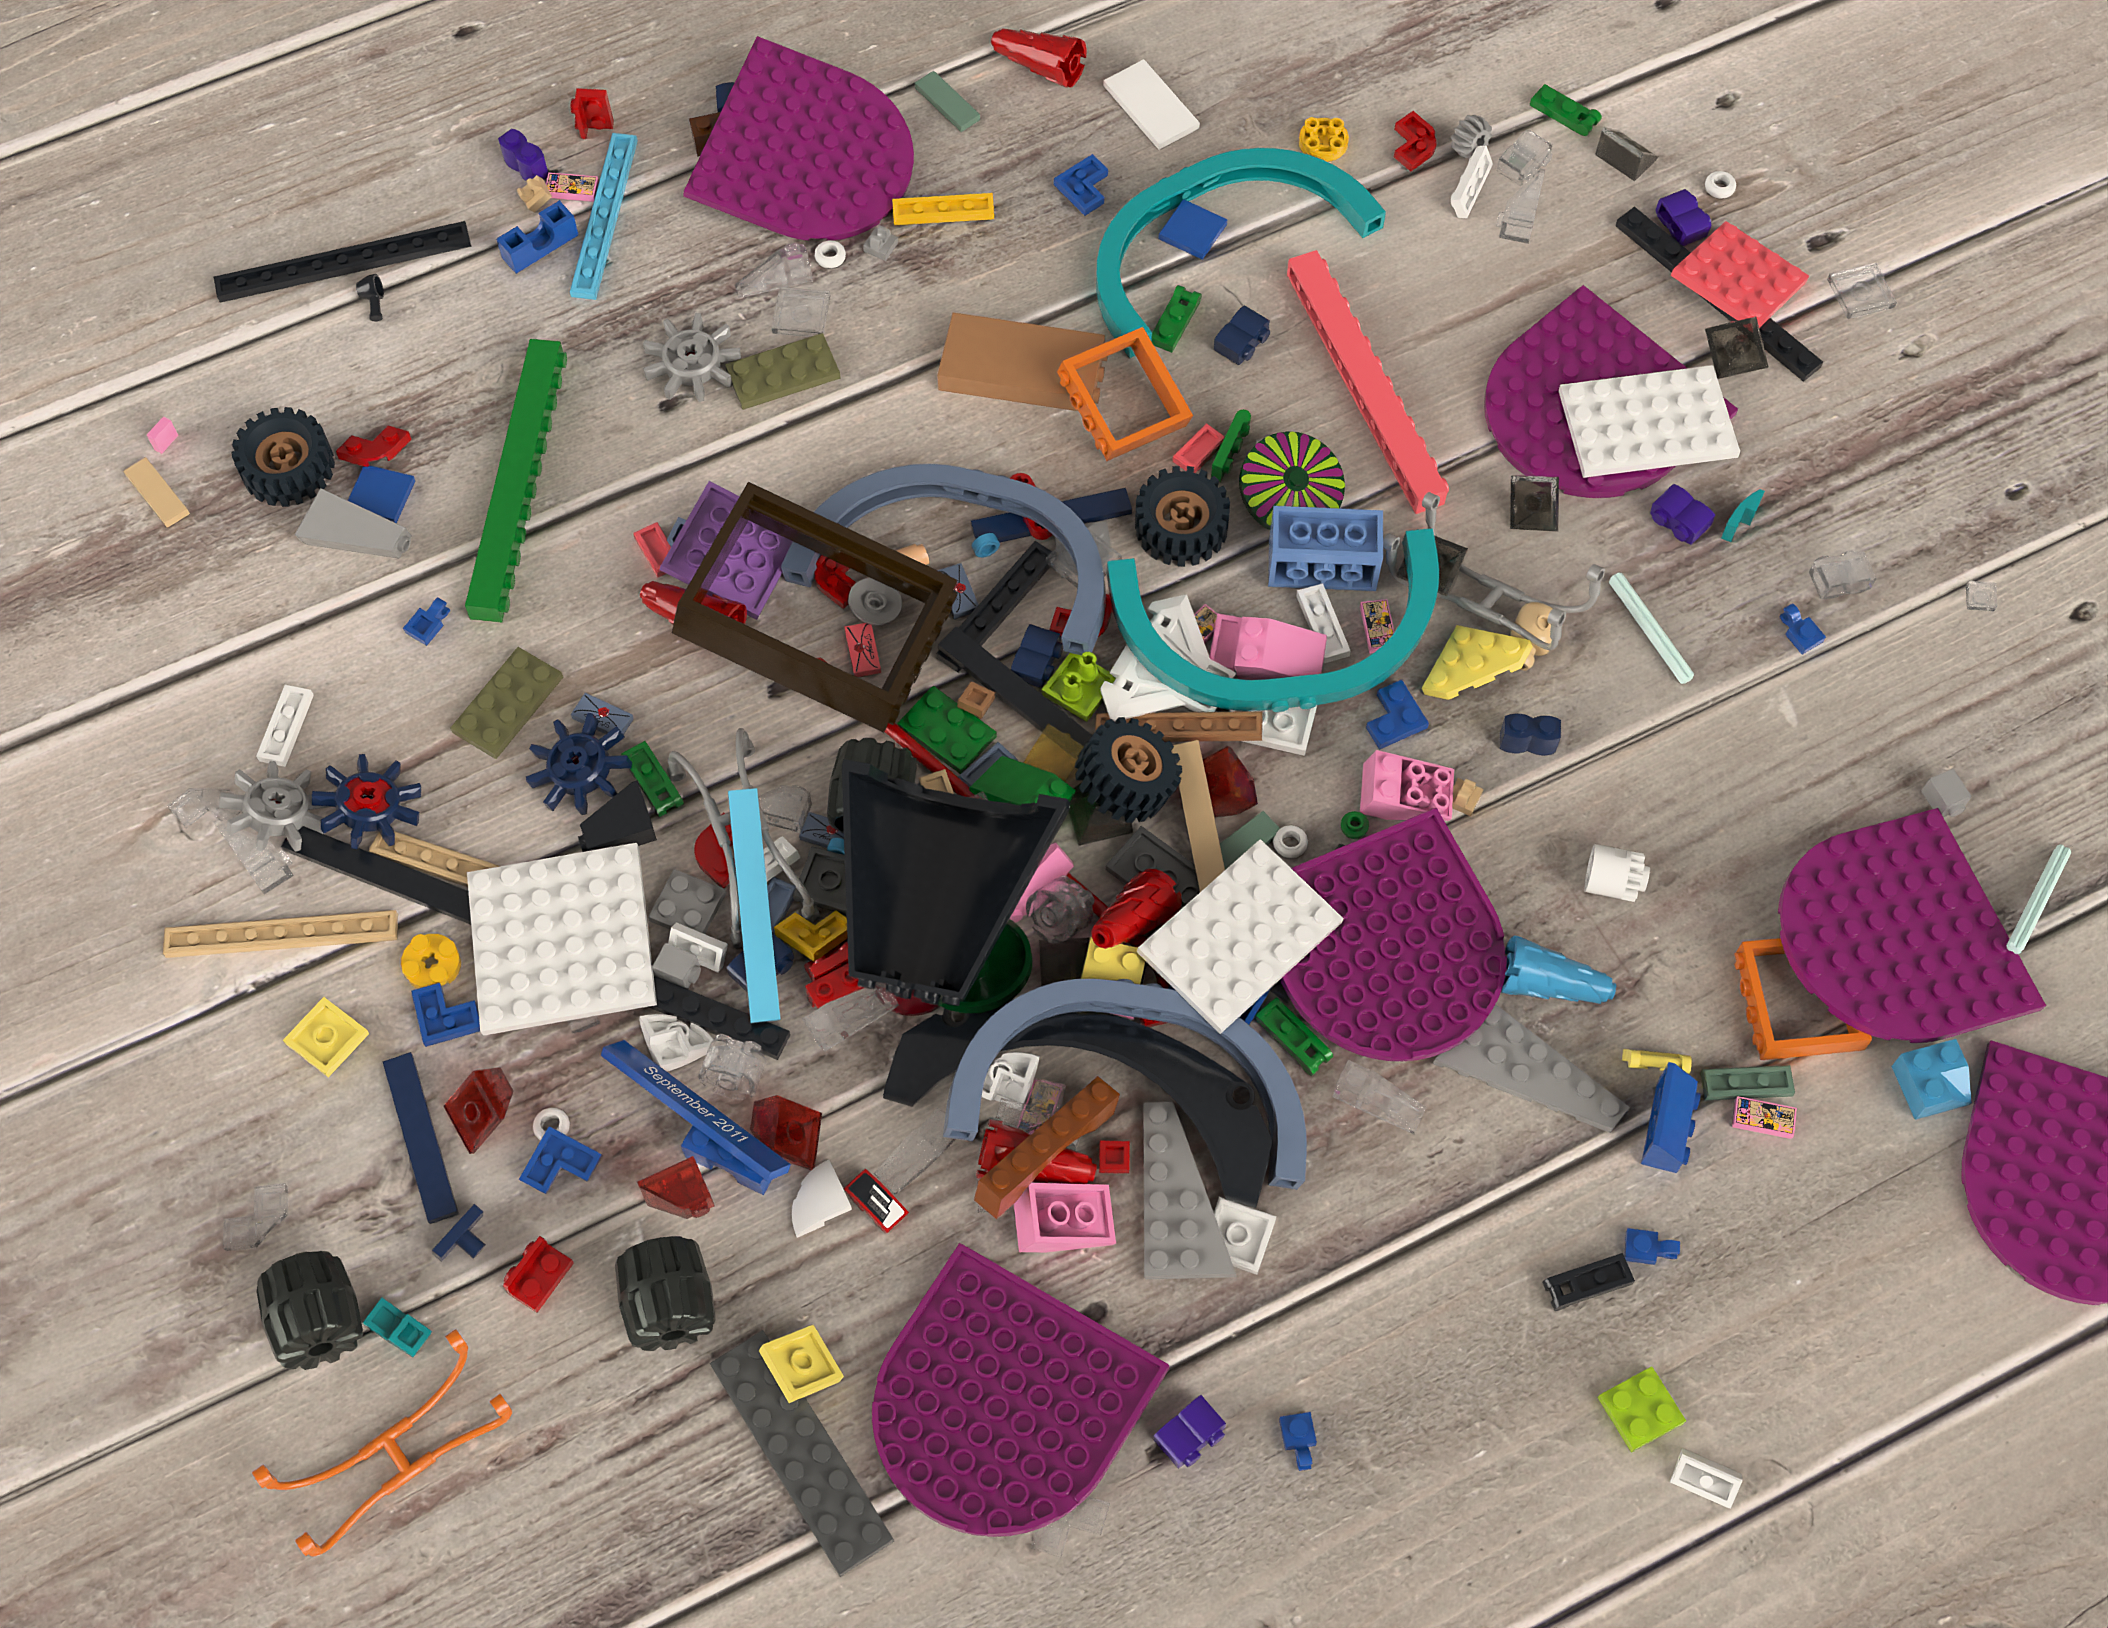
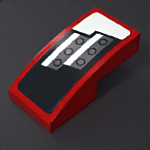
M866 1168L843 1188L862 1212L865 1211L885 1234L909 1213L894 1195Z

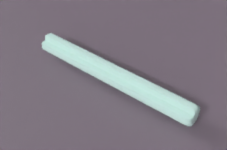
M1620 572L1613 575L1609 580V584L1678 681L1685 684L1692 680L1694 676L1693 671L1625 576Z
M2060 844L2054 849L2006 945L2009 951L2020 954L2024 950L2071 854L2070 848Z

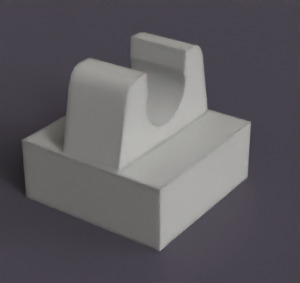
M879 225L878 228L875 227L864 243V252L886 261L898 244V237L890 234L888 228Z

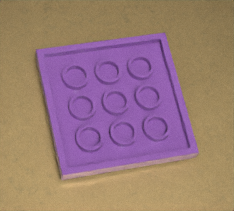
M708 481L662 562L660 570L689 585L740 496ZM748 521L707 594L711 596L715 594L743 603L746 606L747 615L757 620L783 573L781 565L793 541Z

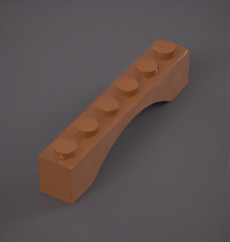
M1097 1076L978 1181L974 1201L995 1219L1000 1217L1019 1199L1036 1176L1061 1151L1081 1136L1096 1131L1114 1114L1120 1094Z

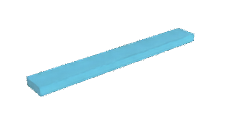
M612 133L571 285V297L597 299L638 142L637 135Z
M757 788L728 791L750 1021L751 1023L779 1021L781 1019Z

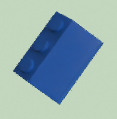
M1668 1062L1657 1081L1641 1161L1642 1165L1677 1173L1682 1164L1687 1165L1690 1156V1147H1686L1687 1138L1692 1137L1696 1123L1695 1120L1691 1119L1692 1111L1697 1110L1701 1093L1696 1092L1698 1081L1675 1063Z

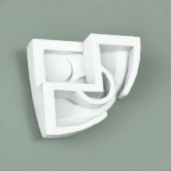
M664 1014L644 1015L639 1018L653 1062L667 1072L687 1065L716 1049V1043L712 1037L696 1024L690 1023L689 1028L682 1022H676V1016Z
M1010 1052L1002 1054V1057L993 1060L984 1081L982 1097L990 1101H999L1020 1111L1024 1110L1040 1056L1026 1052Z
M829 1159L808 1173L801 1182V1188L796 1199L793 1200L792 1223L797 1238L825 1226V1221L852 1210Z

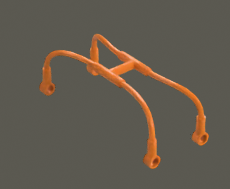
M457 1329L445 1336L453 1349L460 1355L455 1368L444 1384L415 1413L409 1417H404L359 1449V1453L329 1470L295 1481H277L264 1464L252 1472L262 1488L266 1487L267 1489L276 1490L296 1489L315 1484L341 1473L359 1461L367 1460V1458L382 1448H385L400 1471L382 1484V1488L366 1500L321 1546L314 1542L307 1532L298 1537L295 1542L305 1556L310 1555L314 1557L328 1551L378 1500L386 1494L390 1495V1493H393L428 1468V1466L436 1462V1458L460 1444L503 1425L510 1419L512 1409L502 1395L499 1394L490 1400L491 1405L500 1416L498 1419L447 1442L433 1452L428 1451L412 1464H410L396 1443L395 1439L412 1428V1424L426 1414L445 1395L461 1373L467 1360L468 1345Z

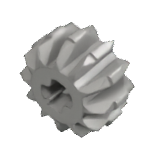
M1475 114L1472 116L1467 115L1464 121L1460 120L1459 126L1454 128L1455 133L1451 136L1453 140L1451 147L1460 156L1470 159L1477 146L1489 145L1488 141L1492 137L1490 133L1492 126L1481 116H1476Z

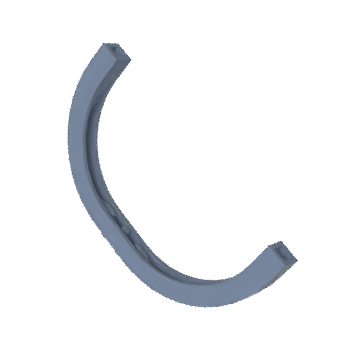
M913 464L886 469L863 477L833 494L814 511V513L848 528L866 514L888 504L912 498L941 497L1007 511L1035 521L1051 532L1064 545L1078 573L1076 599L1061 636L1063 649L1066 652L1082 655L1085 652L1092 653L1104 620L1106 607V588L1101 557L1091 533L1082 520L1063 502L1044 490L1027 483L1009 479L1003 475L996 476L984 473L978 469L971 470L941 464ZM792 542L781 565L785 581L811 588L815 579L816 562L822 555Z
M1072 979L1041 986L1020 995L1003 1006L979 1029L959 1063L949 1090L943 1137L973 1141L978 1132L982 1091L991 1063L1012 1038L1032 1024L1055 1015L1081 1011L1104 1012L1176 1024L1191 1029L1218 1044L1241 1065L1252 1080L1264 1105L1270 1136L1273 1140L1270 1150L1268 1185L1297 1190L1305 1182L1307 1139L1304 1114L1293 1081L1277 1054L1241 1018L1238 1017L1220 1034L1176 990L1165 989L1159 984L1140 985L1134 984L1133 981L1128 979H1119L1117 981Z

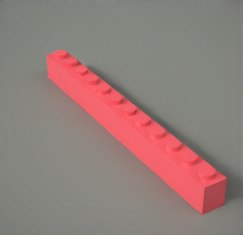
M1317 250L1290 258L1287 276L1415 514L1426 511V508L1422 506V501L1428 492L1440 497L1438 507L1444 505L1447 493L1449 492L1448 483L1445 478H1441L1435 459L1430 457L1426 451L1424 439L1416 433L1412 417L1407 416L1404 411L1401 397L1396 396L1390 377L1385 376L1379 357L1374 356L1368 337L1363 336L1359 320L1351 314L1348 300L1346 297H1342L1339 292L1338 282L1335 278L1331 277L1326 260L1324 258L1321 259Z

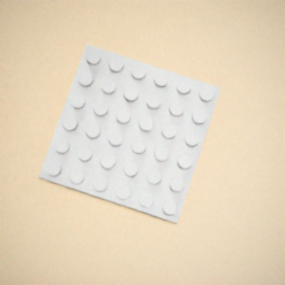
M637 843L467 872L480 1032L483 1036L657 1005L640 852Z

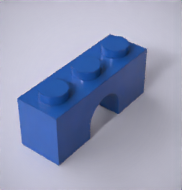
M560 200L539 212L540 223L533 232L524 234L516 226L496 239L502 259L516 274L579 235L574 215Z
M693 1125L681 1144L685 1158L712 1170L713 1166L719 1167L733 1175L737 1183L762 1195L765 1194L772 1181H766Z

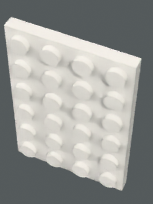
M1713 365L1562 384L1559 387L1560 398L1583 478L1738 458L1740 454Z
M1260 839L1137 949V953L1221 1034L1336 929L1344 918Z

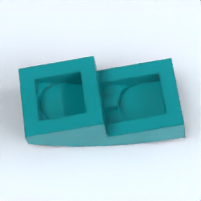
M1757 490L1740 503L1729 518L1721 539L1731 542L1740 522L1751 525L1764 495V490Z
M383 1298L379 1300L362 1323L368 1329L411 1357L416 1355L432 1333L426 1326L409 1314L406 1315Z

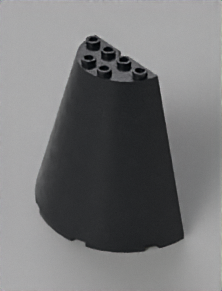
M843 759L842 794L849 976L857 979V985L860 987L875 989L876 985L886 988V992L894 993L896 997L911 999L913 995V997L922 999V1002L939 1005L940 1000H942V1003L959 1006L960 1002H963L1068 815L1070 801L1065 798L1039 794L1037 803H1024L1021 805L976 799L926 789L922 785L899 778L888 779V773L874 767L872 764Z

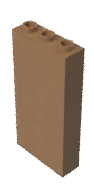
M953 312L937 375L938 390L1078 411V409L1072 406L1067 389L1061 386V379L1057 371L1063 360L1104 344L1105 335ZM1108 356L1076 369L1096 404H1098L1100 397V388H1097L1098 382H1103L1105 367H1101L1102 361L1107 362Z

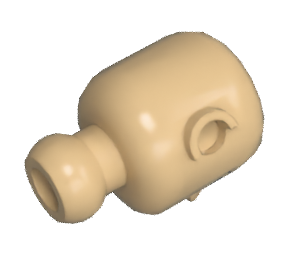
M1539 602L1525 604L1514 623L1538 639L1551 643V624L1547 622V619L1553 608ZM1510 631V636L1526 639L1517 632ZM1531 642L1533 647L1522 668L1519 670H1529L1534 664V655L1543 656L1549 650L1540 648Z

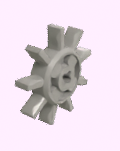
M695 313L692 329L678 332L675 325L669 319L664 320L665 331L669 337L665 345L647 340L643 343L646 354L659 356L663 359L661 362L644 367L645 377L648 381L667 374L670 380L665 385L664 391L666 398L670 400L681 384L694 386V394L699 402L704 401L705 397L703 383L712 378L730 387L732 385L731 375L722 370L720 364L741 359L740 348L719 349L718 345L731 336L730 327L724 324L709 335L702 331L704 326L701 313Z
M270 761L267 769V778L257 782L240 769L236 771L235 784L245 791V795L220 793L219 808L243 811V814L227 820V833L232 835L247 827H251L259 832L256 847L257 851L263 852L267 846L270 836L284 835L295 852L301 850L302 838L298 830L302 826L324 834L321 831V819L323 817L308 812V810L327 808V806H312V794L307 795L304 791L310 784L311 771L306 769L294 781L279 778L276 761Z

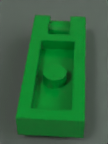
M1546 84L1539 89L1530 101L1531 107L1582 136H1587L1592 131V126L1597 125L1602 119V115L1598 110H1589Z
M1176 286L1170 302L1152 332V344L1171 353L1174 351L1200 304L1201 293L1196 291L1191 293L1186 291V288L1183 286ZM1182 300L1189 302L1187 306L1180 303Z
M1244 409L1237 411L1214 459L1211 478L1215 476L1220 483L1224 474H1229L1234 463L1232 457L1234 453L1238 454L1243 444L1242 437H1246L1249 434L1251 413Z
M646 741L621 753V755H627L631 760L632 768L628 769L635 780H638L640 788L659 818L667 814L666 811L674 806L678 808L684 805L679 792ZM667 792L669 797L660 801L658 796Z
M1277 997L1255 1015V1020L1301 1065L1308 1075H1314L1319 1070L1318 1066L1321 1063H1327L1333 1058L1331 1050ZM1310 1047L1315 1051L1311 1058L1305 1053Z

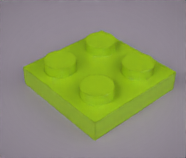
M1652 1366L1597 1397L1631 1453L1686 1422L1683 1414Z

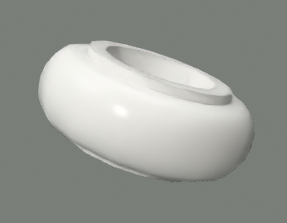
M1715 171L1706 178L1705 188L1709 195L1723 199L1730 197L1735 192L1736 181L1727 172ZM1715 183H1723L1726 187H1719Z
M828 240L817 246L814 256L820 266L832 269L844 262L846 252L839 242ZM827 252L836 253V255L832 257L824 256V254H826Z
M1289 825L1277 831L1273 838V845L1281 856L1289 859L1297 858L1306 851L1308 839L1302 829ZM1286 837H1294L1299 844L1295 847H1288L1282 840Z
M550 1107L536 1115L533 1121V1131L540 1141L546 1132L543 1130V1125L550 1119L559 1120L560 1123L556 1130L567 1135L570 1121L563 1110Z

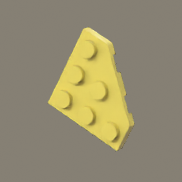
M1456 625L1422 686L1424 695L1450 700L1459 696L1458 692L1470 686H1473L1475 689L1495 680V675L1507 670L1514 672L1522 668L1533 647L1531 641Z

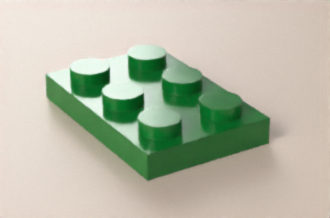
M932 686L902 717L897 725L921 746L961 775L997 737V732L973 714L958 708L957 702L935 686Z

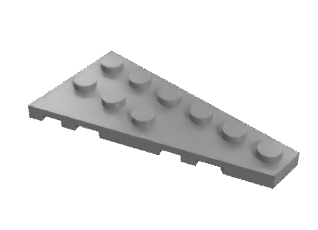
M1496 1004L1480 1028L1458 1046L1439 1054L1433 1062L1436 1066L1441 1068L1443 1066L1458 1071V1074L1467 1078L1471 1076L1486 1082L1488 1086L1529 1102L1532 1100L1546 1105L1547 1109L1567 1113L1574 1116L1576 1120L1610 1133L1630 1109L1629 1106Z
M1144 1103L1145 1280L1237 1277L1174 1103Z

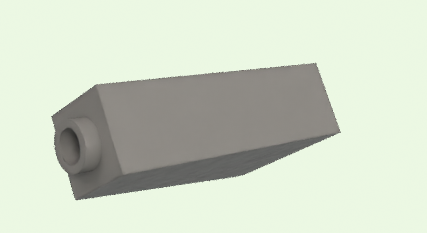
M321 488L295 533L307 545L397 559L408 550L412 537L405 527Z

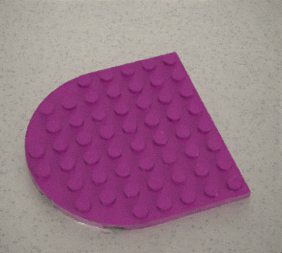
M757 36L689 178L683 197L791 238L808 241L809 238H827V241L846 239L877 226L890 212H893L892 199L903 198L906 194L914 165L911 134L898 108L881 90L870 82L851 72Z
M1582 285L1512 342L1499 356L1491 370L1485 391L1484 410L1489 432H1492L1497 441V447L1504 457L1518 471L1544 487L1546 484L1564 490L1563 494L1577 497L1611 498L1623 496L1625 492L1638 488L1642 490L1666 476L1676 466L1583 478L1560 398L1559 387L1562 384L1687 369V367L1586 286ZM1724 398L1731 420L1737 414L1738 408Z
M1437 808L1291 868L1344 918L1336 929L1280 979L1284 990L1295 1008L1317 1032L1336 1045L1355 1054L1372 1059L1403 1062L1430 1058L1447 1052L1468 1039L1480 1028L1493 1010L1503 988L1507 965L1503 941L1504 932L1491 901Z
M1938 808L1830 837L1811 848L1796 863L1783 885L1778 907L1782 929L1780 931V938L1792 969L1806 990L1811 995L1815 993L1829 1007L1828 1011L1859 1031L1889 1041L1894 1038L1909 1040L1910 1043H1927L2032 1014L2046 1007L2020 956L2007 949L2006 945L2010 938Z
M1990 1040L1986 1047L1961 1165L1962 1184L1965 1186L1968 1200L1967 1208L1972 1221L1982 1239L2005 1266L2008 1264L2017 1273L2025 1278L2024 1281L2045 1293L2075 1303L2088 1305L2108 1304V1077Z
M959 1243L894 1341L882 1363L877 1377L874 1401L872 1402V1425L875 1443L885 1470L893 1484L908 1502L931 1520L958 1532L976 1536L1001 1537L1028 1533L1043 1528L1064 1517L1092 1493L1106 1474L1170 1367L1166 1362Z

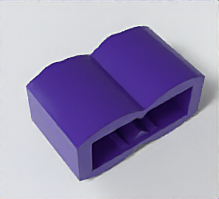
M511 128L498 138L505 163L511 169L520 172L521 177L525 181L533 179L536 175L543 180L548 177V170L542 150L535 144L527 142L526 137L520 131Z
M1680 190L1660 198L1655 209L1658 218L1669 229L1672 238L1682 246L1708 236L1712 226L1711 219L1707 213L1698 207L1696 197L1688 190Z
M1676 484L1671 485L1652 504L1650 511L1655 523L1671 529L1679 541H1684L1691 545L1712 525L1715 514L1709 507L1695 500L1685 489Z
M1200 1395L1177 1416L1166 1423L1154 1435V1441L1178 1469L1184 1464L1188 1468L1201 1457L1199 1451L1207 1444L1213 1447L1225 1436L1223 1430L1226 1427V1423L1205 1398Z

